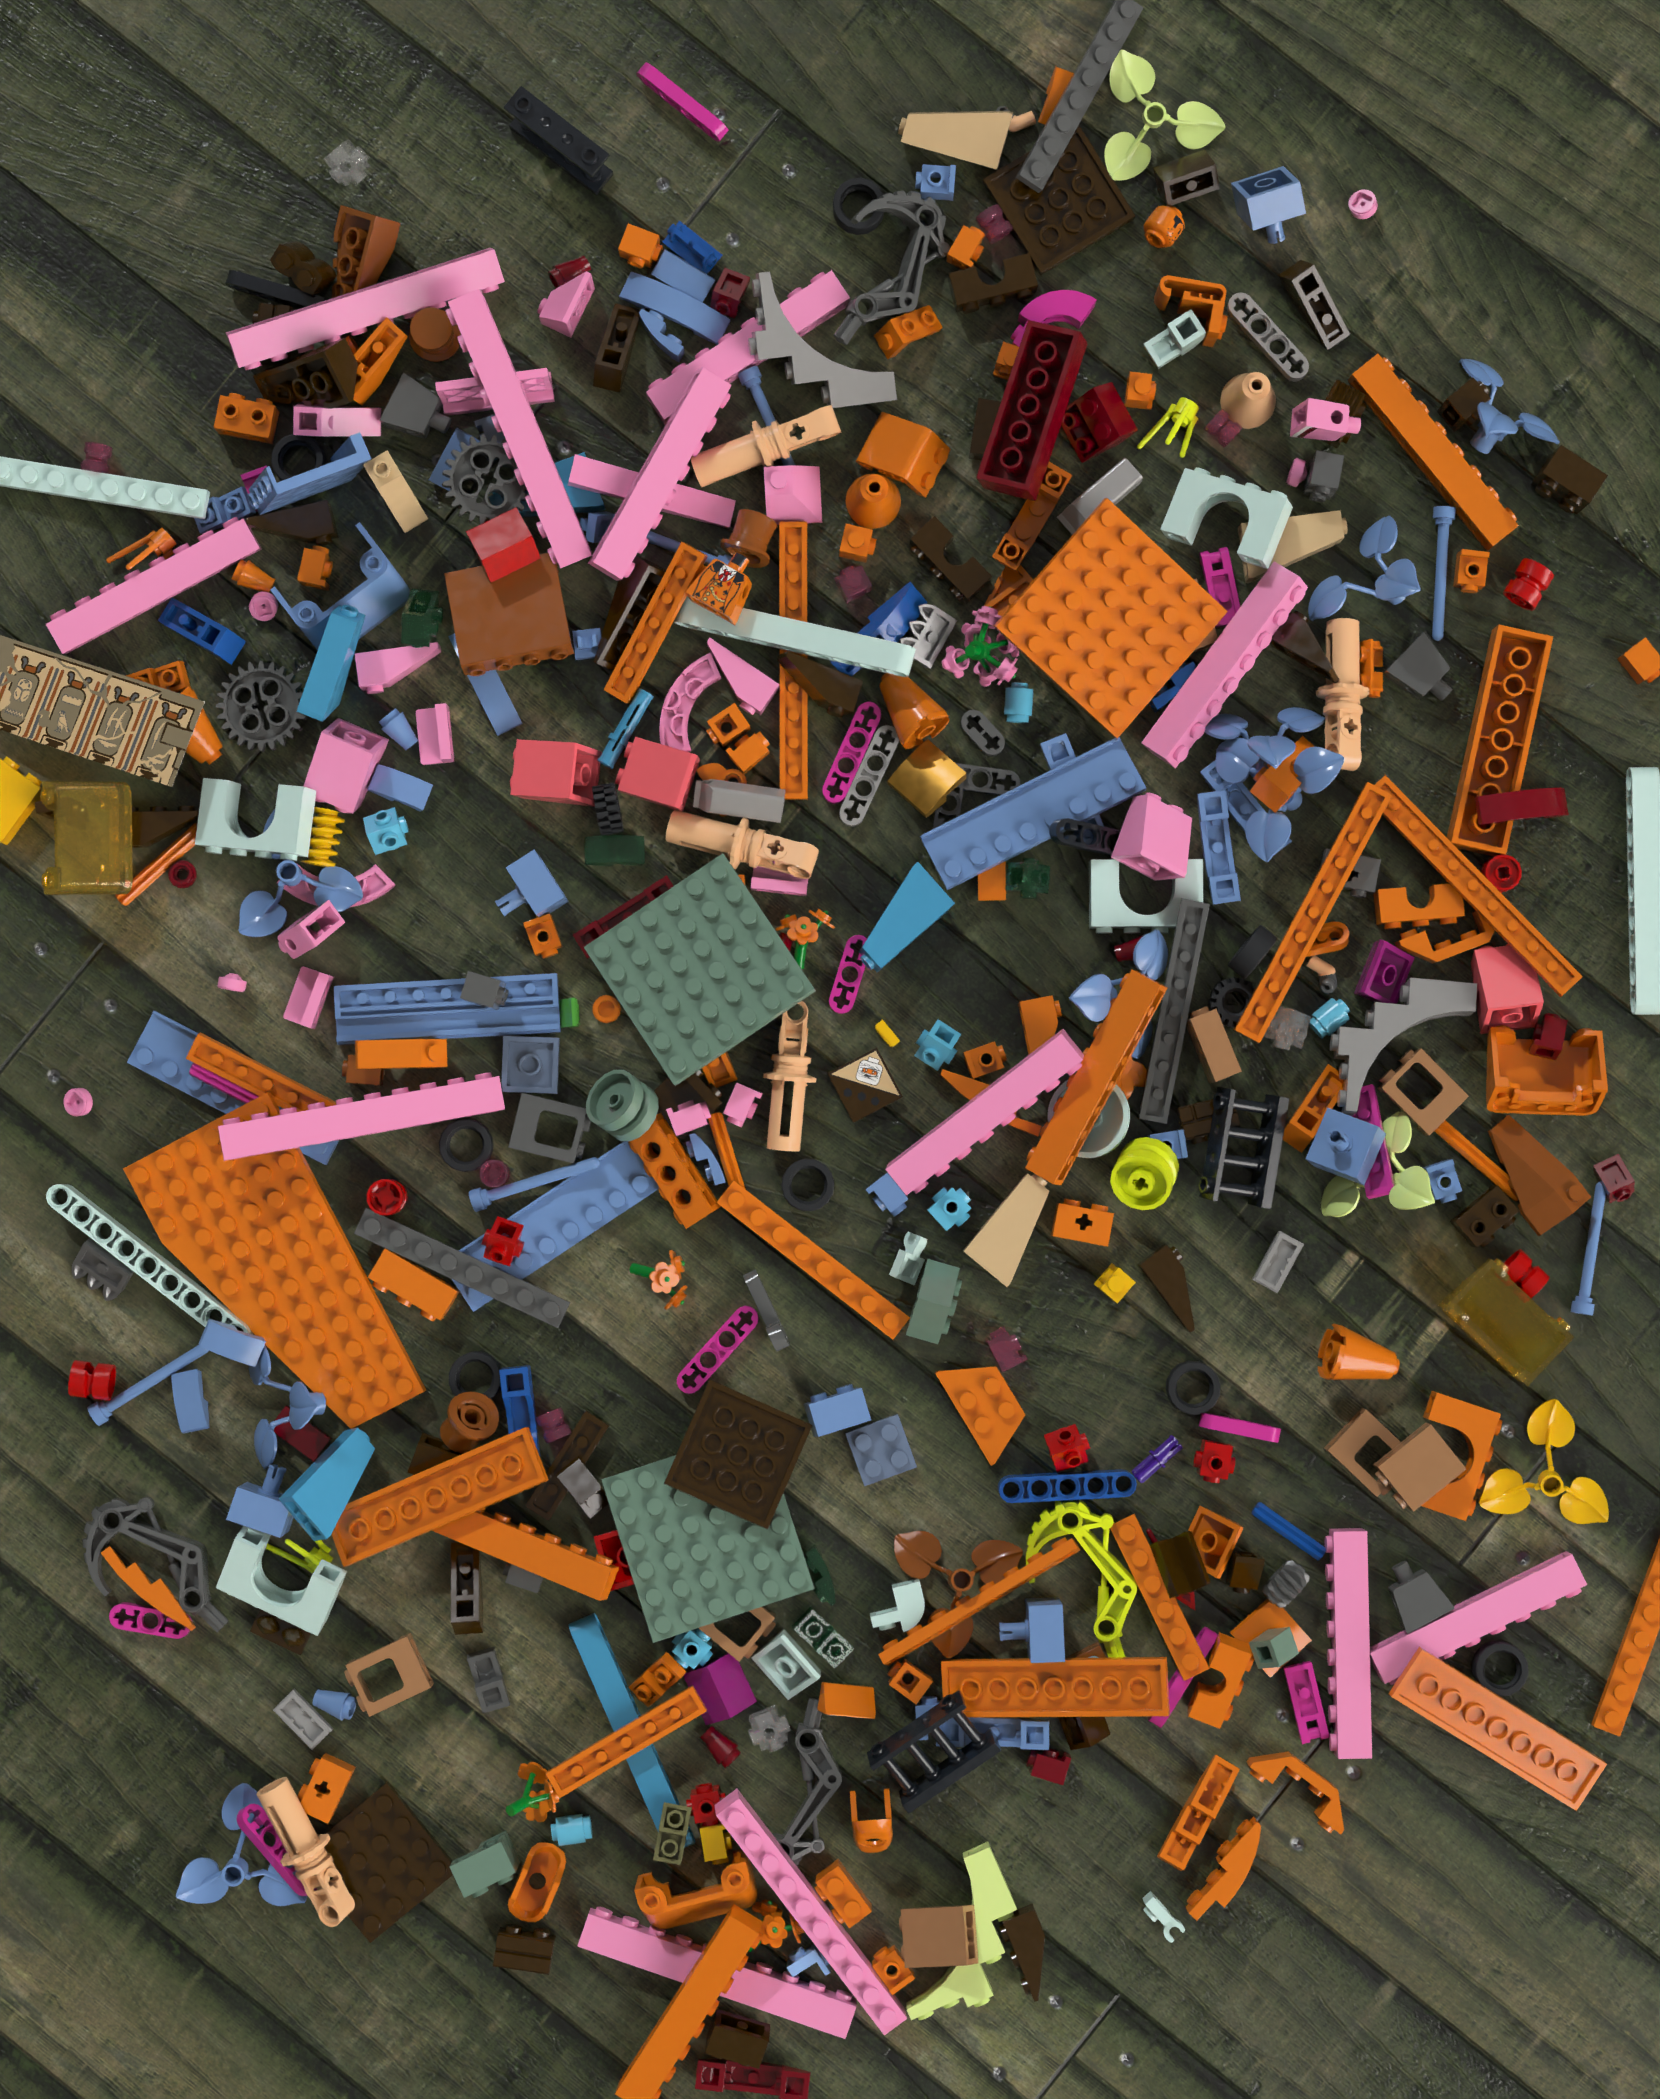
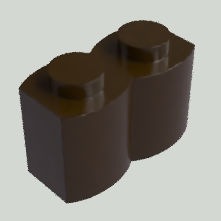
M297 241L279 244L270 259L278 272L291 277L295 285L308 294L313 295L328 291L337 276L334 269L328 263L315 258L312 251L306 245Z

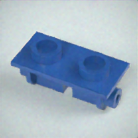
M681 221L669 227L667 230L668 235L662 242L683 260L706 274L711 271L723 256Z

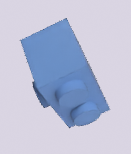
M849 1384L836 1388L837 1394L827 1396L826 1392L811 1396V1402L805 1403L804 1407L809 1424H812L811 1431L813 1436L820 1437L871 1421L862 1388H853V1385Z

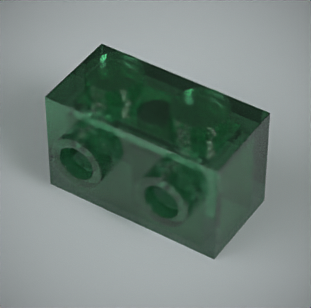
M411 589L402 612L401 644H408L415 648L429 647L432 638L437 637L439 624H442L443 607H439V591Z

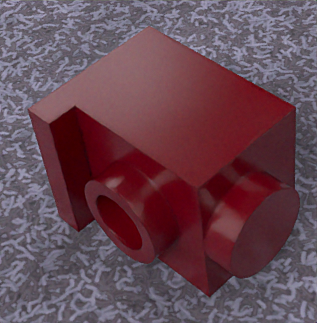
M1544 1014L1541 1024L1536 1023L1532 1037L1534 1041L1529 1048L1528 1054L1556 1060L1562 1051L1568 1020L1561 1019L1556 1014Z
M1051 1748L1042 1751L1030 1750L1026 1766L1030 1767L1029 1772L1031 1776L1064 1785L1071 1756L1069 1753L1064 1752L1061 1757L1059 1756L1060 1752Z

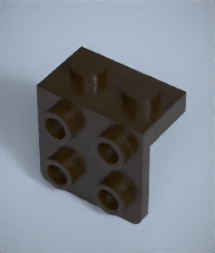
M700 1070L676 1086L668 1077L654 1090L658 1097L659 1109L657 1114L662 1113L673 1132L674 1129L666 1109L673 1108V1111L677 1112L679 1111L677 1106L693 1100L694 1104L706 1101L710 1114H712L723 1104L719 1099L722 1093L712 1083L707 1086L700 1079L704 1075ZM692 1131L679 1135L678 1137L684 1139Z

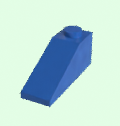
M171 598L158 619V622L231 665L246 642L228 628L174 598Z

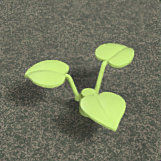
M1123 49L1119 51L1110 69L1109 82L1111 91L1121 102L1127 103L1136 97L1146 108L1142 115L1145 126L1136 139L1129 132H1120L1113 135L1106 144L1104 151L1105 164L1113 180H1128L1146 169L1151 159V149L1148 145L1141 143V140L1149 128H1158L1164 121H1168L1172 125H1178L1175 131L1176 139L1183 147L1188 149L1203 148L1224 131L1225 124L1221 117L1203 103L1191 101L1182 104L1177 110L1178 120H1175L1169 114H1166V109L1161 103H1151L1149 100L1144 99L1141 94L1150 92L1155 82L1153 67L1148 61Z
M1403 1111L1396 1112L1382 1122L1383 1130L1386 1133L1385 1140L1389 1158L1399 1171V1173L1393 1174L1395 1186L1389 1193L1390 1203L1401 1210L1417 1209L1435 1203L1427 1171L1420 1166L1404 1169L1395 1157V1153H1402L1407 1149L1412 1135L1408 1115ZM1338 1175L1328 1183L1322 1196V1214L1324 1216L1342 1217L1352 1212L1360 1199V1192L1357 1188L1364 1187V1185Z

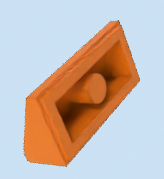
M822 1682L817 1710L827 1715L875 1719L874 1688Z

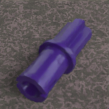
M1170 1435L1154 1451H1149L1150 1455L1132 1470L1133 1476L1140 1483H1144L1159 1468H1165V1463L1183 1449L1182 1445L1178 1444L1177 1439Z

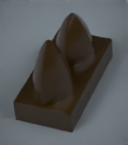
M261 1609L250 1632L298 1655L303 1653L312 1634Z

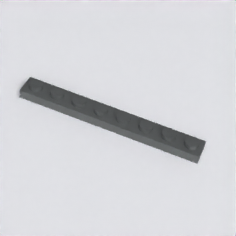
M1115 0L1017 174L1016 178L1036 192L1039 193L1043 190L1144 7L1134 0Z
M1181 898L1164 984L1168 989L1160 1004L1139 1119L1167 1124L1210 906L1209 903Z
M369 1208L365 1209L354 1234L556 1328H559L571 1303L395 1220L374 1213Z

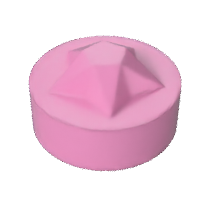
M1369 190L1355 192L1350 197L1348 203L1351 214L1357 219L1371 217L1378 207L1374 193Z
M1299 458L1293 460L1286 481L1287 485L1297 487L1299 483L1306 479L1307 469L1305 460Z
M269 592L256 593L249 603L251 615L260 621L271 620L278 610V601Z
M229 973L224 977H219L217 986L221 989L244 992L247 982L243 981L238 974Z
M75 1088L65 1094L64 1107L70 1115L84 1116L90 1112L93 1100L91 1094L86 1089Z

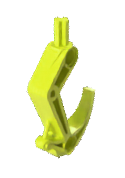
M1073 1500L1055 1501V1508L1051 1511L1047 1508L1044 1509L1040 1514L1041 1520L1039 1522L1035 1521L1032 1526L1033 1533L1029 1534L1027 1540L1026 1565L1029 1564L1027 1560L1037 1554L1048 1541L1067 1534H1073L1102 1572L1101 1586H1098L1097 1617L1094 1623V1633L1098 1642L1104 1643L1108 1658L1126 1657L1119 1637L1123 1635L1121 1630L1137 1593L1138 1585L1134 1577L1108 1550L1109 1528L1113 1526L1114 1519L1108 1513L1102 1516L1092 1513L1087 1504L1082 1500L1079 1502ZM1066 1513H1074L1078 1517L1079 1522L1074 1526H1068L1064 1523L1063 1516ZM1103 1528V1543L1090 1529ZM1036 1579L1030 1580L1029 1584L1035 1583ZM1107 1580L1114 1588L1110 1596L1109 1586H1107ZM1104 1620L1111 1621L1115 1629L1110 1633H1104L1099 1628L1100 1622Z

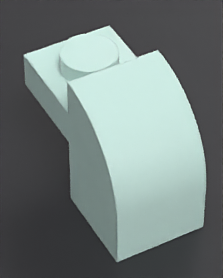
M1192 309L1168 323L1167 329L1144 343V347L1159 369L1197 346L1206 337V331Z
M917 1578L892 1584L897 1607L870 1613L873 1628L879 1627V1630H887L896 1627L895 1622L901 1621L902 1630L905 1632L917 1625L922 1618L925 1607L920 1580Z

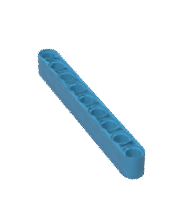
M593 1613L568 1624L573 1640L613 1731L641 1716L597 1615ZM652 1743L626 1760L658 1831L664 1802L680 1805L656 1748ZM689 1825L684 1848L695 1844V1838Z

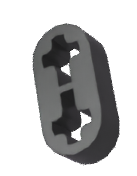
M969 710L962 716L961 729L982 753L993 757L1002 752L1005 745L1004 737L980 711ZM968 717L972 719L978 717L980 719L978 726L983 730L981 733L974 727L971 729L967 728ZM984 734L990 739L996 737L999 740L997 742V750L994 748L988 750L985 747L987 740L983 737Z

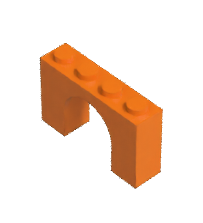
M1431 1391L1423 1417L1458 1430L1467 1442L1469 1455L1465 1466L1466 1470L1421 1505L1422 1507L1464 1521L1467 1520L1468 1516H1472L1476 1506V1500L1473 1499L1476 1489L1482 1487L1485 1474L1482 1473L1485 1462L1488 1463L1493 1454L1494 1448L1491 1446L1494 1435L1498 1436L1501 1430L1502 1420H1500V1413Z

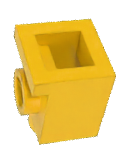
M1111 1263L1095 1281L1094 1285L1118 1304L1136 1282L1119 1267Z
M718 1820L719 1823L716 1825L702 1826V1823H700L699 1827L705 1862L712 1861V1864L728 1862V1849H732L731 1835L729 1832H725L726 1828L720 1820Z

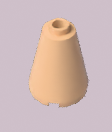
M1260 372L1244 373L1233 377L1222 390L1220 399L1221 410L1224 416L1236 427L1252 429L1261 426L1271 417L1276 405L1275 392L1269 379Z

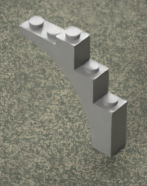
M770 271L755 274L756 279L752 280V290L754 297L759 299L760 307L755 310L757 325H762V331L752 332V338H748L749 353L755 356V361L788 356L789 362H785L786 379H791V385L824 381L825 386L821 387L822 402L827 403V406L832 405L833 408L897 400L894 372H868L852 369L831 361L814 350L796 333L783 314L774 292Z
M1409 978L1400 989V1002H1404V1005L1375 1002L1370 1007V1010H1366L1365 1026H1369V1029L1339 1027L1335 1034H1331L1330 1051H1334V1059L1345 1060L1344 1063L1341 1062L1339 1069V1079H1343V1090L1338 1092L1337 1105L1342 1107L1341 1113L1353 1116L1357 1112L1360 1091L1367 1072L1379 1052L1393 1038L1408 1028L1428 1020L1447 1016H1471L1476 1011L1477 984Z

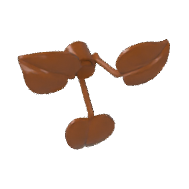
M913 1531L897 1534L894 1538L896 1560L900 1568L907 1575L923 1579L929 1575L932 1567L948 1575V1584L951 1589L956 1591L950 1610L947 1608L936 1609L929 1616L927 1625L932 1622L930 1618L938 1612L945 1610L948 1613L956 1608L955 1603L962 1596V1591H967L972 1587L973 1576L979 1572L983 1583L987 1584L994 1581L996 1584L1005 1579L1003 1576L1005 1572L1018 1566L1023 1554V1550L1010 1542L988 1540L978 1544L972 1551L971 1559L976 1568L971 1571L963 1568L951 1571L935 1563L941 1557L942 1549L939 1540L933 1534L926 1531ZM970 1616L931 1640L945 1658H952L957 1655L970 1640L973 1632L972 1617Z

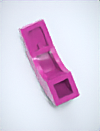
M1072 290L1052 291L1035 298L1019 313L1018 321L1025 326L1019 325L1010 338L1013 340L1012 345L1020 346L1028 320L1045 324L1066 322L1080 329L1094 309L1097 300L1085 293Z

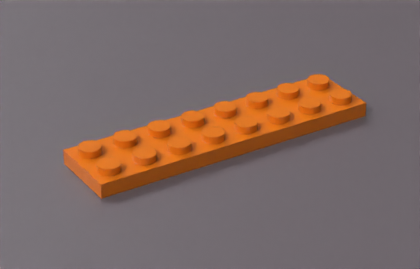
M524 1427L348 1503L331 1534L343 1567L352 1565L548 1481L549 1479L529 1427Z
M1420 1646L1388 1693L1392 1698L1576 1811L1607 1765L1604 1760Z
M1167 1657L1065 1658V1662L1031 1663L1029 1658L943 1659L941 1661L943 1698L960 1690L967 1707L962 1711L967 1718L1169 1716L1170 1714Z

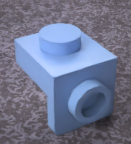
M812 1944L805 1950L803 1947L796 1949L789 1955L790 1959L787 1960V1969L792 1977L816 1962L825 1976L831 1973L828 1961L815 1944Z

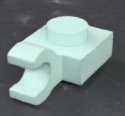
M907 1232L904 1237L905 1251L899 1249L889 1275L915 1285L925 1259L920 1258V1255L926 1247L927 1239Z
M1151 1891L1142 1898L1146 1905L1143 1910L1153 1922L1159 1920L1163 1924V1934L1169 1942L1172 1943L1174 1941L1173 1937L1169 1934V1930L1172 1927L1179 1928L1182 1933L1185 1931L1183 1924L1170 1914L1167 1908Z

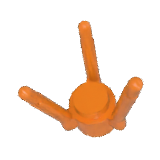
M161 527L157 532L153 530L146 537L108 557L106 562L111 563L147 543L148 548L126 565V569L130 570L152 552L157 557L163 554L165 560L170 558L174 554L172 548L177 544L168 532Z

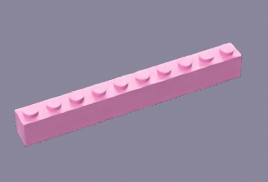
M487 248L226 332L237 366L239 368L244 367L245 370H251L261 366L260 361L271 358L272 362L279 361L288 357L287 352L296 349L298 353H303L314 349L313 344L321 341L328 344L340 340V335L351 332L352 336L368 331L367 326L373 324L379 326L386 317L394 323L393 318L403 315L404 319L414 317L420 309L429 306L437 309L447 306L446 301L458 298L477 289L483 290V293L499 289L498 284L505 281L495 249Z
M477 289L448 301L450 308L446 310L452 326L457 324L461 335L457 337L463 352L469 351L473 362L469 363V367L475 380L480 378L484 386L480 393L486 406L492 405L495 416L491 417L498 433L503 431L507 441L503 443L504 450L508 458H514L518 468L514 470L520 486L525 484L529 495L525 496L531 512L536 511L540 521L536 525L542 538L547 537L550 542L551 548L547 550L553 564L558 563L560 568L592 556V551L482 290Z
M491 1072L475 1075L474 1081L464 1082V1077L447 1080L448 1085L437 1087L436 1082L419 1085L420 1090L409 1092L408 1087L392 1090V1095L381 1097L380 1092L364 1095V1100L353 1102V1098L349 1097L336 1100V1105L325 1107V1103L321 1102L308 1105V1110L297 1112L296 1107L279 1110L280 1115L269 1117L268 1112L251 1115L252 1120L240 1122V1117L223 1120L222 1126H218L223 1160H233L505 1110L499 1076L492 1077Z
M735 1789L715 1804L717 1818L884 2036L905 2021L907 2016L902 2003L895 1994L891 1995L887 1986L873 1969L870 1961L844 1927L836 1920L831 1910L740 1791Z
M604 1907L590 1908L578 1943V1947L682 1983L707 1946L706 1943L703 1946L694 1944L691 1938L681 1934H677L676 1937L665 1934V1929H658L652 1925L649 1928L639 1925V1921L633 1917L623 1916L622 1919L613 1916V1912ZM746 1962L740 1972L735 1970L732 1975L734 1981L726 1994L721 1992L719 1995L846 2039L856 2010V1999L852 1998V1994L843 1990H837L836 1992L827 1990L824 1984L811 1980L810 1983L801 1981L798 1975L792 1977L788 1971H784L783 1974L772 1971L773 1968L770 1965L762 1962H757L756 1965Z

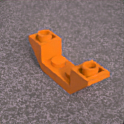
M1051 462L1048 463L1036 501L1026 500L1009 531L1004 535L994 552L993 559L1016 572L1057 505L1072 477L1070 473Z
M1475 911L1472 915L1480 934H1477L1476 929L1460 935L1462 941L1451 944L1450 939L1434 945L1436 951H1433L1426 931L1417 933L1415 928L1400 934L1402 940L1394 943L1400 950L1433 964L1490 942L1495 930Z
M1289 1751L1249 1757L1246 1761L1249 1767L1252 1768L1249 1773L1262 1783L1267 1779L1273 1784L1284 1767L1287 1766L1285 1771L1297 1781L1303 1778L1309 1782L1308 1789L1322 1798L1325 1794V1798L1314 1811L1319 1818L1317 1823L1329 1833H1332L1333 1830L1339 1834L1343 1833L1344 1825L1339 1792L1332 1783Z

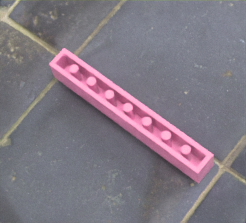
M832 270L827 274L824 272L817 274L811 279L810 285L804 289L801 287L796 288L788 294V299L780 304L783 314L800 337L845 309L850 301L849 295ZM754 317L741 325L742 329L737 333H728L718 340L719 344L711 350L705 348L695 355V360L688 365L685 363L678 365L672 370V375L665 380L659 378L649 385V390L646 391L647 399L665 426L698 369L704 367L730 384L738 379V374L743 370L758 366L767 360L755 361V356L749 353L748 338H752V332L762 331V325H757Z
M704 367L695 372L588 564L616 581L622 580L623 577H629L635 567V563L632 562L637 552L641 554L649 542L646 536L651 528L653 530L656 529L663 515L660 512L664 504L668 506L676 494L673 488L678 480L682 481L690 469L687 465L692 456L696 457L704 444L701 441L704 433H709L717 421V418L714 417L719 407L723 409L730 399L731 394L728 391L732 386L731 384Z
M234 517L223 523L224 529L214 534L213 530H210L197 537L200 542L191 547L188 543L183 544L173 550L174 556L166 560L162 556L150 562L148 570L140 573L139 569L124 576L125 582L116 586L113 582L99 590L101 595L92 600L90 596L84 597L74 603L77 608L69 612L62 609L51 615L52 621L47 623L46 626L61 653L68 654L236 564L241 559L243 560L262 550L251 528L247 525L246 519L238 520L237 517Z
M1276 562L1272 563L1141 742L1152 754L1175 769L1180 762L1185 760L1189 749L1204 734L1205 727L1220 712L1222 704L1228 696L1237 689L1239 681L1253 667L1255 659L1261 651L1270 644L1272 636L1277 629L1287 621L1288 615L1296 603L1303 599L1308 587L1298 575Z
M1062 1029L889 1162L885 1170L905 1195L912 1191L917 1194L929 1184L927 1179L934 1174L939 1177L950 1168L949 1162L956 1157L958 1160H961L972 1151L970 1146L979 1140L980 1143L988 1140L994 1134L992 1129L999 1124L1004 1127L1016 1117L1014 1113L1021 1107L1025 1110L1038 1100L1036 1096L1043 1090L1048 1093L1060 1084L1058 1079L1065 1073L1070 1076L1082 1067L1080 1062L1083 1060L1084 1054L1066 1031Z
M1363 1528L1329 1529V1536H1325L1326 1553H1330V1564L1325 1566L1326 1581H1330V1592L1326 1593V1607L1331 1609V1621H1327L1326 1630L1327 1637L1331 1638L1332 1649H1327L1328 1666H1332V1677H1328V1693L1333 1694V1705L1328 1707L1329 1722L1333 1723V1734H1329V1749L1334 1751V1755L1338 1759L1372 1758L1367 1531Z
M1565 1551L1455 1605V1609L1409 1634L1402 1631L1371 1646L1370 1660L1380 1680L1384 1684L1389 1682L1390 1685H1393L1419 1646L1441 1660L1447 1659L1456 1653L1455 1649L1464 1645L1466 1648L1474 1646L1481 1641L1480 1637L1488 1633L1495 1635L1506 1629L1505 1625L1508 1623L1525 1621L1531 1617V1612L1539 1608L1547 1610L1557 1604L1555 1600L1561 1597L1571 1598L1582 1592L1581 1588L1586 1586L1587 1583L1573 1555Z

